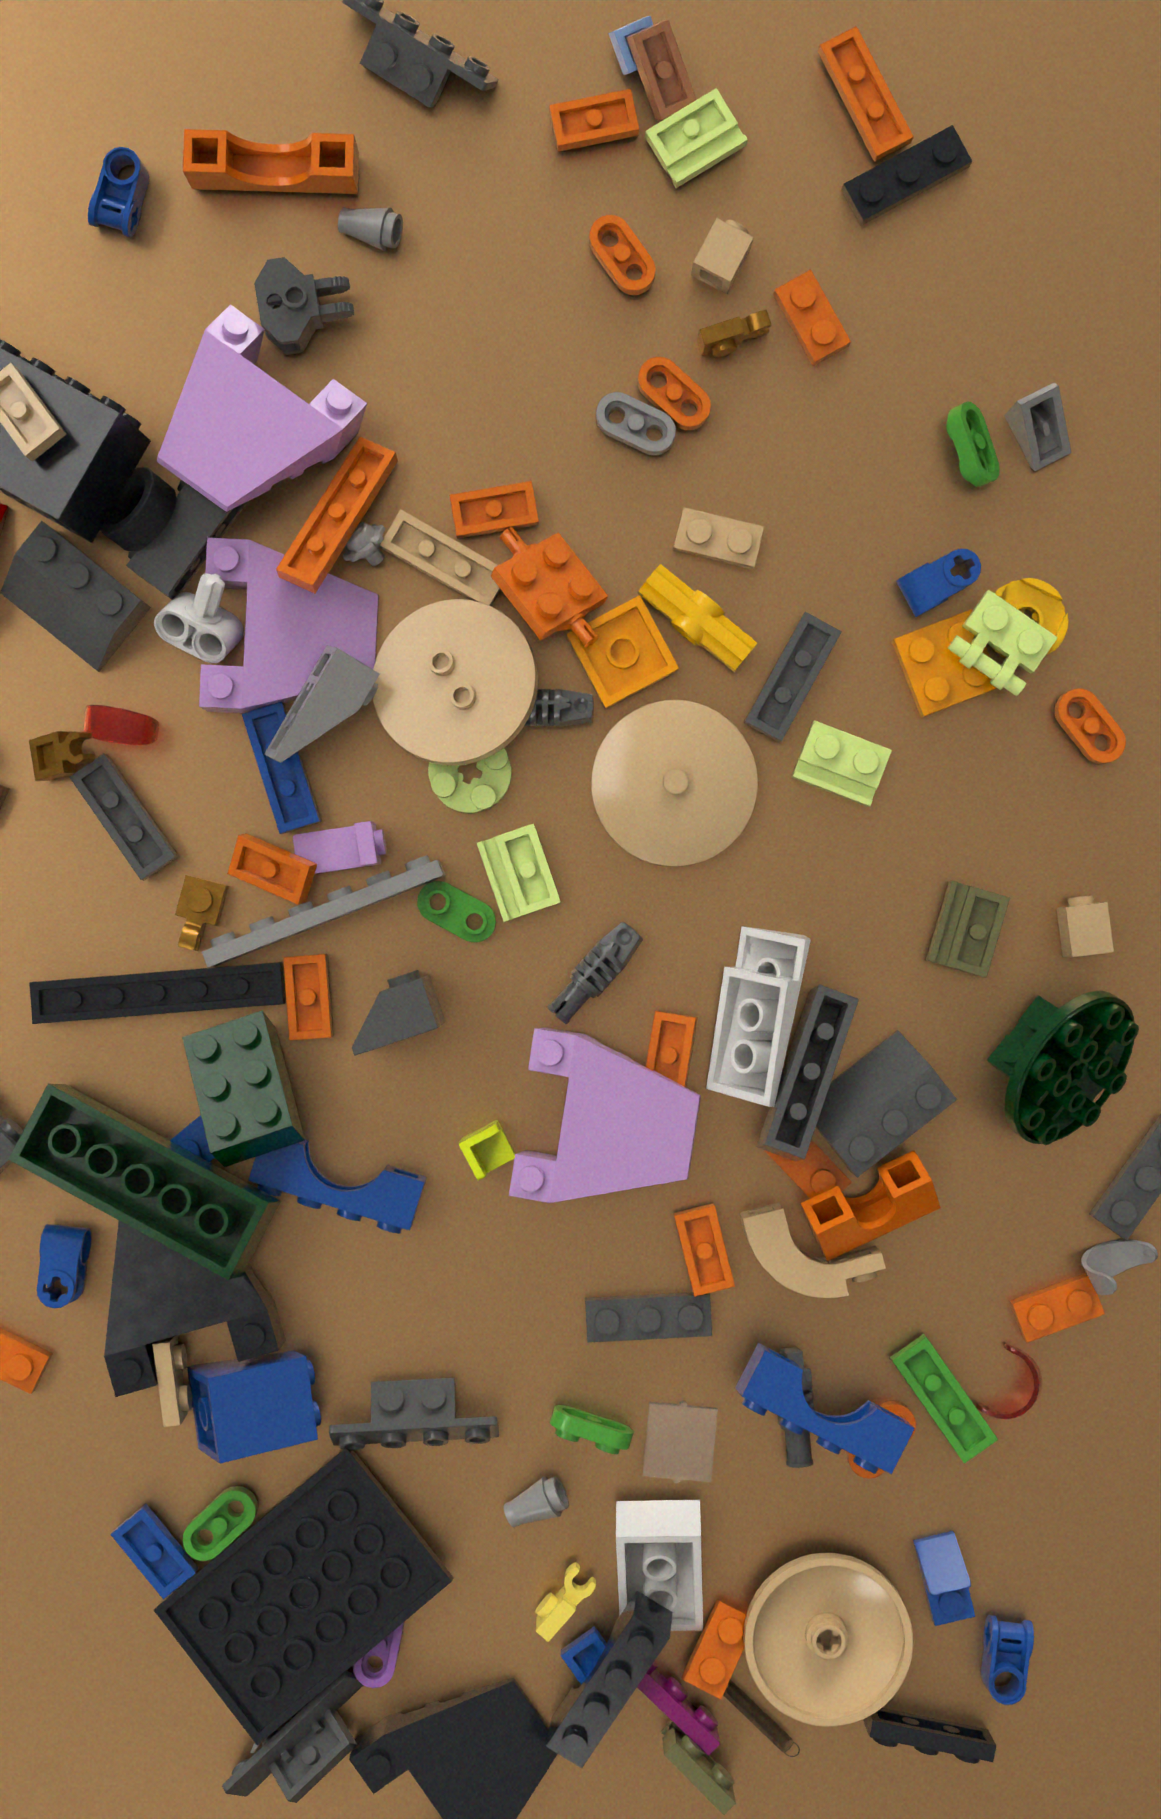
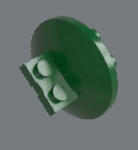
M1093 991L1082 994L1060 1008H1057L1038 995L1020 1017L1016 1027L1009 1035L1005 1036L987 1061L1010 1078L1006 1089L1004 1107L1009 1127L1030 1143L1049 1145L1070 1135L1082 1125L1085 1127L1093 1125L1099 1118L1101 1107L1109 1096L1118 1093L1123 1088L1127 1079L1124 1071L1129 1062L1139 1026L1135 1023L1132 1010L1128 1004L1106 991ZM1105 1089L1100 1098L1094 1103L1095 1097Z

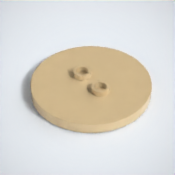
M451 599L439 601L411 613L388 635L377 655L373 669L380 674L375 682L378 684V688L373 697V702L378 718L387 733L410 754L424 761L439 765L471 764L486 759L506 747L519 734L528 721L538 690L537 664L532 648L524 634L501 611L473 600Z

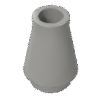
M343 207L338 218V230L340 233L348 234L385 251L388 247L395 249L399 245L403 230V219L401 214L394 213L392 208L351 209Z
M556 1476L550 1479L542 1477L512 1501L505 1503L504 1512L509 1524L512 1527H517L525 1523L560 1517L562 1511L569 1507V1501L561 1481Z

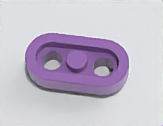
M405 1621L353 1664L354 1675L362 1685L369 1688H379L391 1680L397 1664ZM371 1656H378L382 1659L383 1665L379 1668H374L369 1664L368 1659Z

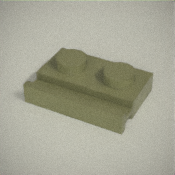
M949 881L926 960L987 978L1010 897L964 885L956 881Z
M671 1720L661 1730L664 1735L662 1737L664 1755L725 1815L736 1804L733 1778L722 1765L716 1763Z

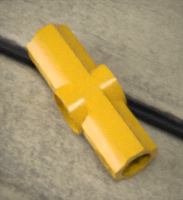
M662 564L652 572L638 591V594L671 620L670 624L679 634L692 644L703 646L733 672L757 644L751 636L724 616L725 612L715 601L699 590L693 591Z

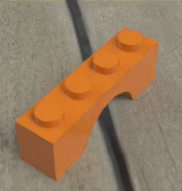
M184 129L183 173L191 188L200 190L358 194L359 151L354 134L311 133L306 139L295 143L265 144L239 138L227 130Z

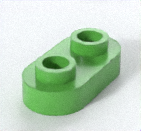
M965 402L952 408L948 413L946 429L949 437L954 442L960 460L959 469L963 478L976 487H981L995 481L999 476L1000 467L983 414L972 402Z
M434 881L428 883L421 889L418 895V909L424 918L466 941H484L495 930L496 916L490 906L446 882ZM435 894H442L446 899V904L441 910H435L430 904V900ZM473 913L479 914L483 919L482 926L477 930H473L467 925V918Z
M555 1405L549 1422L556 1428L555 1434L573 1442H578L579 1438L596 1442V1448L610 1454H618L620 1449H629L634 1434L630 1427L622 1423L565 1405Z
M232 1486L217 1496L185 1529L183 1546L187 1554L199 1561H208L218 1556L253 1522L258 1510L257 1499L254 1494L245 1487ZM232 1501L241 1502L244 1506V1511L240 1513L234 1512L230 1507V1503ZM203 1529L211 1531L213 1539L210 1541L203 1540L200 1536V1531Z

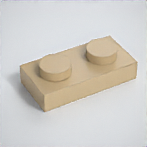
M12 363L0 371V422L22 453L33 462L64 437L66 433L20 370Z
M683 507L673 551L753 570L764 526Z
M174 1336L152 1344L163 1427L181 1425L188 1411L192 1410L190 1385H184L182 1370L187 1367L186 1348L184 1344H178V1336Z

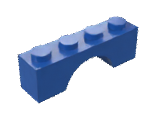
M305 1139V1141L255 1157L248 1181L257 1183V1188L269 1195L281 1196L283 1191L298 1196L297 1202L304 1206L321 1209L322 1204L338 1208L337 1215L343 1218L361 1221L362 1216L378 1221V1228L399 1234L402 1229L410 1231L427 1177L387 1165L376 1178L365 1184L357 1186L339 1185L328 1180L318 1171L310 1155L309 1140Z
M760 1343L757 1344L735 1387L744 1398L742 1404L745 1407L763 1416L769 1410L781 1417L779 1423L796 1434L802 1435L805 1429L819 1436L816 1443L835 1454H839L841 1449L855 1455L854 1463L876 1474L878 1468L892 1474L915 1429L907 1420L869 1400L855 1411L844 1415H826L812 1409L806 1402L803 1394V1370L793 1360Z

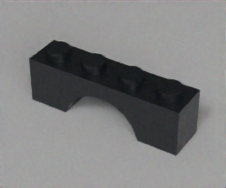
M639 1591L635 1592L615 1622L610 1638L595 1667L577 1689L571 1688L551 1718L546 1747L583 1768L670 1639L672 1611Z

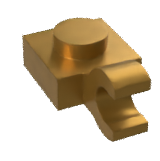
M185 875L175 915L187 918L181 931L178 947L199 951L205 924L214 926L219 924L229 886Z

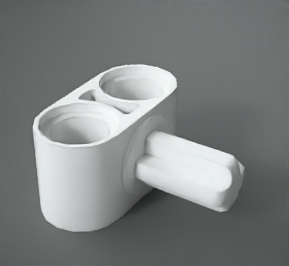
M208 573L203 574L200 578L196 595L189 592L179 593L154 619L156 632L163 640L208 663L222 661L241 641L244 634L240 620L232 613L219 607L225 583L221 580V576L216 573L212 575Z

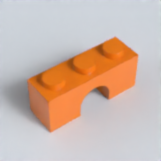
M915 1150L877 1167L879 1181L870 1192L856 1198L845 1197L839 1186H836L800 1203L811 1231L827 1261L941 1208L933 1181Z

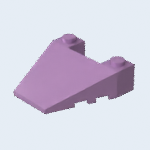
M229 305L204 331L157 457V462L226 512L271 490L273 484L287 477H290L292 480L302 475L304 469L320 461L324 464L334 459L358 434L367 406L365 401L334 379L308 404L262 371L254 363L258 360L265 329L232 305Z
M207 538L205 573L220 575L221 580L225 583L224 588L247 589L243 666L201 664L199 707L207 712L246 713L278 702L289 703L295 701L327 645L339 648L361 663L374 669L379 595L329 573L316 594L279 578L276 568L283 559L284 554L248 539Z
M546 1027L534 1028L528 1070L569 1077L557 1155L529 1150L516 1153L509 1196L554 1203L687 1180L689 1178L701 1095L656 1071L646 1068L633 1061L630 1057L614 1051L586 1034Z

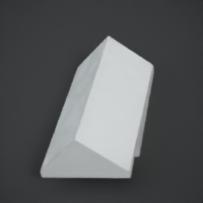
M741 926L736 966L724 967L706 1089L768 1107L775 1106L811 942L805 935Z

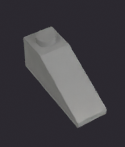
M327 645L264 755L281 763L359 711L362 704L366 706L374 697L378 688V684L375 682L380 674L339 648Z

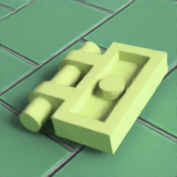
M988 590L962 625L963 628L975 635L972 642L968 643L957 635L947 649L959 656V662L970 669L973 666L991 679L990 684L999 690L1005 688L1015 696H1018L1025 687L1026 682L1014 675L1017 666H1020L1030 674L1033 673L1058 637ZM987 644L1006 657L1001 665L983 653Z

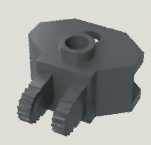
M285 257L267 260L254 283L261 326L265 329L266 337L286 355L302 353L315 330L324 328L323 322L345 319L354 315L352 303L338 302L320 305L319 297L340 294L350 290L349 278L345 276L315 280L313 274L304 275Z

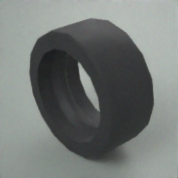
M136 468L100 531L125 551H137L146 547L167 526L176 504L175 489L149 468Z

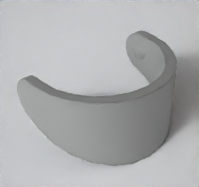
M1125 1239L1111 1240L1088 1249L1081 1258V1264L1095 1292L1098 1295H1111L1117 1290V1283L1113 1279L1114 1276L1135 1266L1154 1262L1158 1258V1252L1153 1245L1147 1242L1132 1239L1127 1241Z

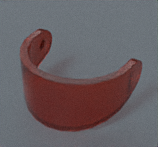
M87 705L83 732L92 733V738L101 741L127 745H147L157 740L159 722L150 716L122 708Z
M1005 1343L1003 1348L1022 1358L1033 1373L1034 1390L1027 1405L1018 1411L999 1412L977 1403L976 1408L998 1419H1012L1025 1414L1036 1404L1042 1391L1043 1379L1037 1363L1029 1354Z

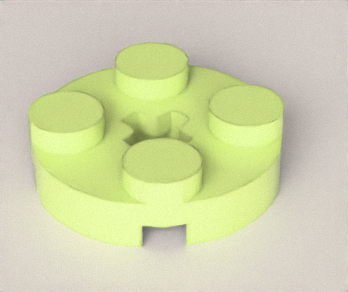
M504 748L494 755L477 762L476 768L482 771V776L480 779L473 778L471 784L463 782L464 775L458 772L460 765L447 766L429 762L428 776L433 792L443 804L457 812L475 814L490 809L503 799L511 783L512 768L507 751Z

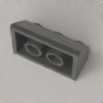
M43 521L38 524L15 553L0 592L98 672H100L151 608Z
M416 970L387 980L389 988L379 992L352 1046L354 1056L437 1029L445 1023L430 975L420 977L419 971Z
M897 1030L831 1081L816 1128L849 1171L858 1178L957 1099L931 1065Z

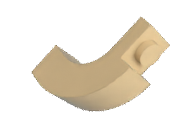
M780 1203L739 1213L746 1239L763 1268L776 1281L800 1294L816 1298L849 1296L845 1279L852 1278V1282L855 1283L864 1282L876 1278V1271L886 1269L882 1252L876 1246L846 1253L830 1261H827L824 1257H816L802 1251L794 1244L791 1238L784 1208Z

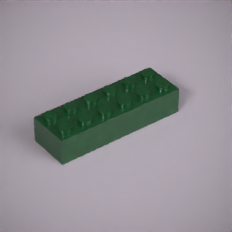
M48 1084L8 1159L227 1280L243 1275L281 1202L279 1199L66 1084Z

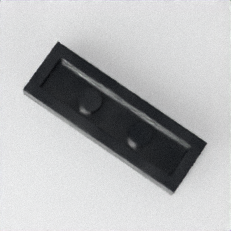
M951 125L844 183L841 190L862 226L969 168L972 159L954 126Z
M881 1708L863 1720L869 1737L884 1746L896 1747L898 1743L914 1746L917 1751L927 1755H937L939 1751L954 1754L959 1760L972 1764L979 1763L980 1760L994 1761L996 1744L988 1729Z

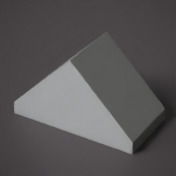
M1055 382L1018 400L1004 415L1030 467L1034 471L1071 453L1060 390Z

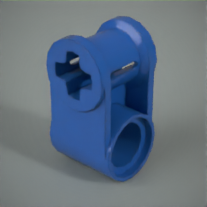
M117 147L106 154L96 189L92 194L88 207L89 225L98 227L102 224L122 230V234L130 238L134 236L137 230L141 207L149 185L148 171L133 150L127 147ZM127 165L135 166V171L130 178L125 180L118 179L120 169Z
M960 548L930 564L922 565L899 578L896 582L914 616L918 617L947 601L948 597L976 581L981 573V563L974 552L969 549ZM955 563L957 565L964 563L967 566L968 570L963 573V577L961 575L954 577L951 574L950 570L955 566Z
M53 1224L45 1225L40 1240V1266L37 1284V1296L45 1306L61 1308L77 1300L83 1294L92 1240L89 1228ZM61 1279V1285L68 1286V1292L62 1294L61 1289L55 1287V1281Z
M988 1615L986 1618L980 1672L984 1685L998 1703L1013 1705L1019 1702L1025 1695L1029 1660L1034 1644V1629L1030 1620L1013 1623L998 1621L994 1615ZM1003 1672L1012 1673L1008 1684L995 1686L994 1682L999 1674Z

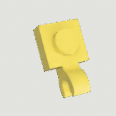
M577 1562L571 1564L565 1571V1587L563 1586L556 1595L549 1593L535 1611L538 1615L536 1617V1632L547 1642L553 1638L575 1613L576 1606L580 1601L590 1596L595 1590L596 1579L594 1577H591L584 1585H577L573 1582V1578L580 1571V1565Z

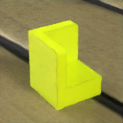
M498 1120L461 1138L458 1143L478 1181L485 1178L488 1172L515 1158V1152Z

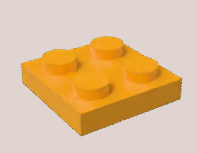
M640 595L588 622L599 638L587 648L583 646L573 631L566 634L605 709L679 670L675 659Z
M972 609L892 640L921 718L998 689L990 684L991 679L973 666L970 669L959 662V656L947 649L957 635L968 643H971L975 635L962 627L971 614ZM985 646L983 653L990 657Z

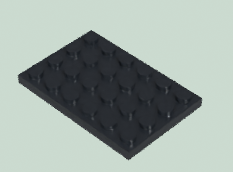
M346 1447L157 1606L154 1612L256 1745H259L450 1584L454 1577L357 1454Z

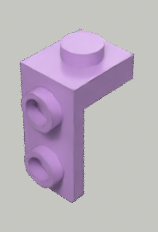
M372 821L354 823V826L301 833L293 836L295 854L317 863L315 874L380 865V855L386 854L383 829L377 830L376 823Z

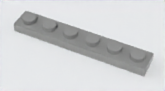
M428 855L406 863L407 871L391 877L389 871H385L367 878L368 887L352 892L351 887L347 886L327 894L329 902L315 908L311 901L295 906L288 910L290 917L275 923L271 916L249 925L251 933L236 938L234 932L210 940L212 948L202 951L208 968L218 966L445 877L441 862L438 859L430 862Z

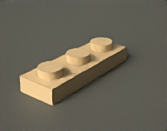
M400 509L380 544L381 549L465 597L492 606L501 590L491 578L494 567L498 565Z

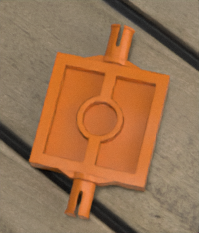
M510 527L509 530L506 529L499 538L511 551L513 557L494 567L491 578L541 641L557 631L571 629L585 648L596 642L599 636L596 635L584 618L589 612L602 606L608 595L559 532L538 544L526 545L514 527Z

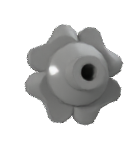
M365 522L359 523L345 546L346 551L343 554L345 561L351 560L354 562L358 559L366 558L371 566H376L382 562L385 556L379 549V546L384 539L382 535L385 527L383 525L377 526L376 524L368 525Z

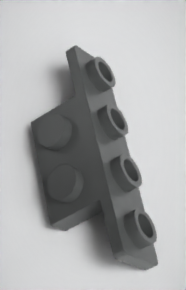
M384 0L342 1L343 4L376 24L359 64L429 108L436 106L451 71L482 91L495 88L498 79L489 74L490 67L486 63L472 56H468L467 59L453 51L455 45L448 39L437 34L429 36L419 30L420 23L413 17L403 12L394 14L384 8Z
M455 1378L371 1382V1423L330 1425L329 1436L333 1445L339 1446L343 1450L347 1447L351 1451L363 1449L365 1444L381 1443V1446L385 1448H401L406 1446V1442L423 1441V1444L427 1446L446 1445L448 1440L465 1439V1442L470 1444H483L489 1442L490 1438L499 1437V1425L497 1417L494 1416L456 1418Z
M345 1671L296 1712L293 1718L281 1729L274 1731L264 1739L262 1747L251 1758L240 1762L233 1769L232 1776L222 1785L225 1793L246 1797L272 1773L288 1802L297 1803L358 1745L337 1711L363 1686L356 1679L354 1673Z

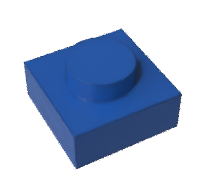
M595 1626L561 1649L562 1659L581 1685L595 1667L607 1644Z

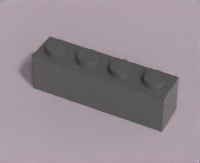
M181 480L177 488L179 494L176 496L174 512L167 526L146 547L137 551H130L128 558L131 560L126 566L172 600L176 595L183 592L206 560L207 538H222L247 502L226 512Z
M820 984L810 990L782 1070L775 1106L769 1108L756 1146L757 1148L795 1162L805 1159L859 1001L858 998Z

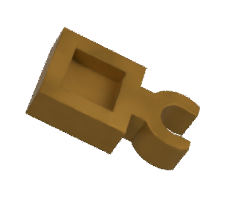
M767 309L755 312L742 319L738 316L699 329L697 343L701 356L713 353L715 358L726 356L736 351L737 345L741 344L742 340L768 334L770 332L769 327L772 324Z
M56 731L30 739L29 745L35 781H49L76 773L75 764L92 763L95 760V754H83L82 752L83 742L91 739L92 733Z

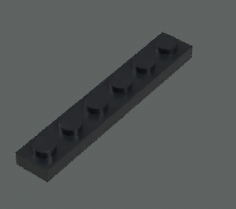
M282 962L29 982L32 1024L286 1003Z

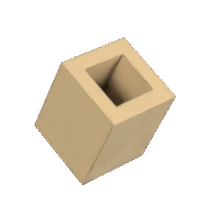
M716 218L693 262L691 276L728 294L750 252L754 237L748 234V230L742 224L733 220L724 222Z
M1093 895L1068 898L1069 906L1056 908L1062 957L1074 958L1114 952L1108 902L1094 903Z

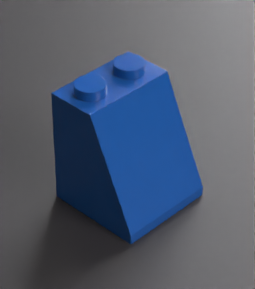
M296 1351L261 1355L238 1362L237 1359L187 1366L189 1385L192 1392V1407L198 1449L221 1464L318 1440L316 1427L321 1425V1414L317 1402L312 1400L310 1386L315 1383V1372L311 1361L307 1360L305 1355Z

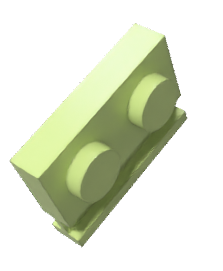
M717 88L645 131V139L664 170L672 178L675 188H678L747 146L748 142L746 135L742 134L738 127V122Z
M814 720L791 778L870 807L892 750Z
M534 823L477 843L504 922L561 903Z

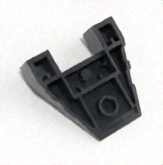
M119 1221L104 1352L115 1397L157 1386L152 1345L154 1342L226 1321L238 1362L279 1351L286 1339L275 1300L268 1290H265L253 1273L251 1265L248 1263L241 1277L227 1280Z
M511 1678L464 1692L458 1698L441 1703L438 1700L425 1704L424 1708L405 1714L398 1712L388 1715L355 1739L358 1745L351 1751L349 1760L373 1794L409 1770L442 1819H517L556 1758L557 1753L546 1747L549 1727L516 1680Z

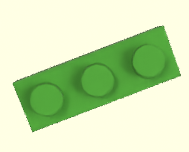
M924 1334L890 1357L964 1464L998 1440Z

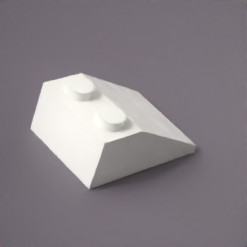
M700 1500L616 1501L619 1616L635 1592L639 1591L673 1612L671 1631H703Z

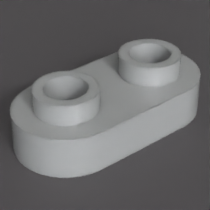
M621 392L607 394L600 400L597 406V425L607 436L653 456L665 453L672 446L676 428L668 414ZM620 411L625 418L621 423H613L609 419L610 413ZM650 429H658L662 437L658 441H651L646 433Z

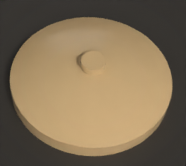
M665 700L647 704L622 718L609 731L599 747L591 779L592 798L596 813L613 841L626 852L640 860L670 867L693 865L705 861L731 845L746 827L752 815L758 788L757 769L753 754L747 741L736 726L719 712L702 704L684 700Z
M810 1554L794 1559L779 1567L756 1591L747 1610L744 1623L743 1640L745 1656L757 1687L764 1697L779 1711L795 1720L810 1725L824 1727L848 1725L876 1713L899 1690L907 1675L912 1659V1625L907 1609L896 1588L880 1571L870 1564L844 1554Z

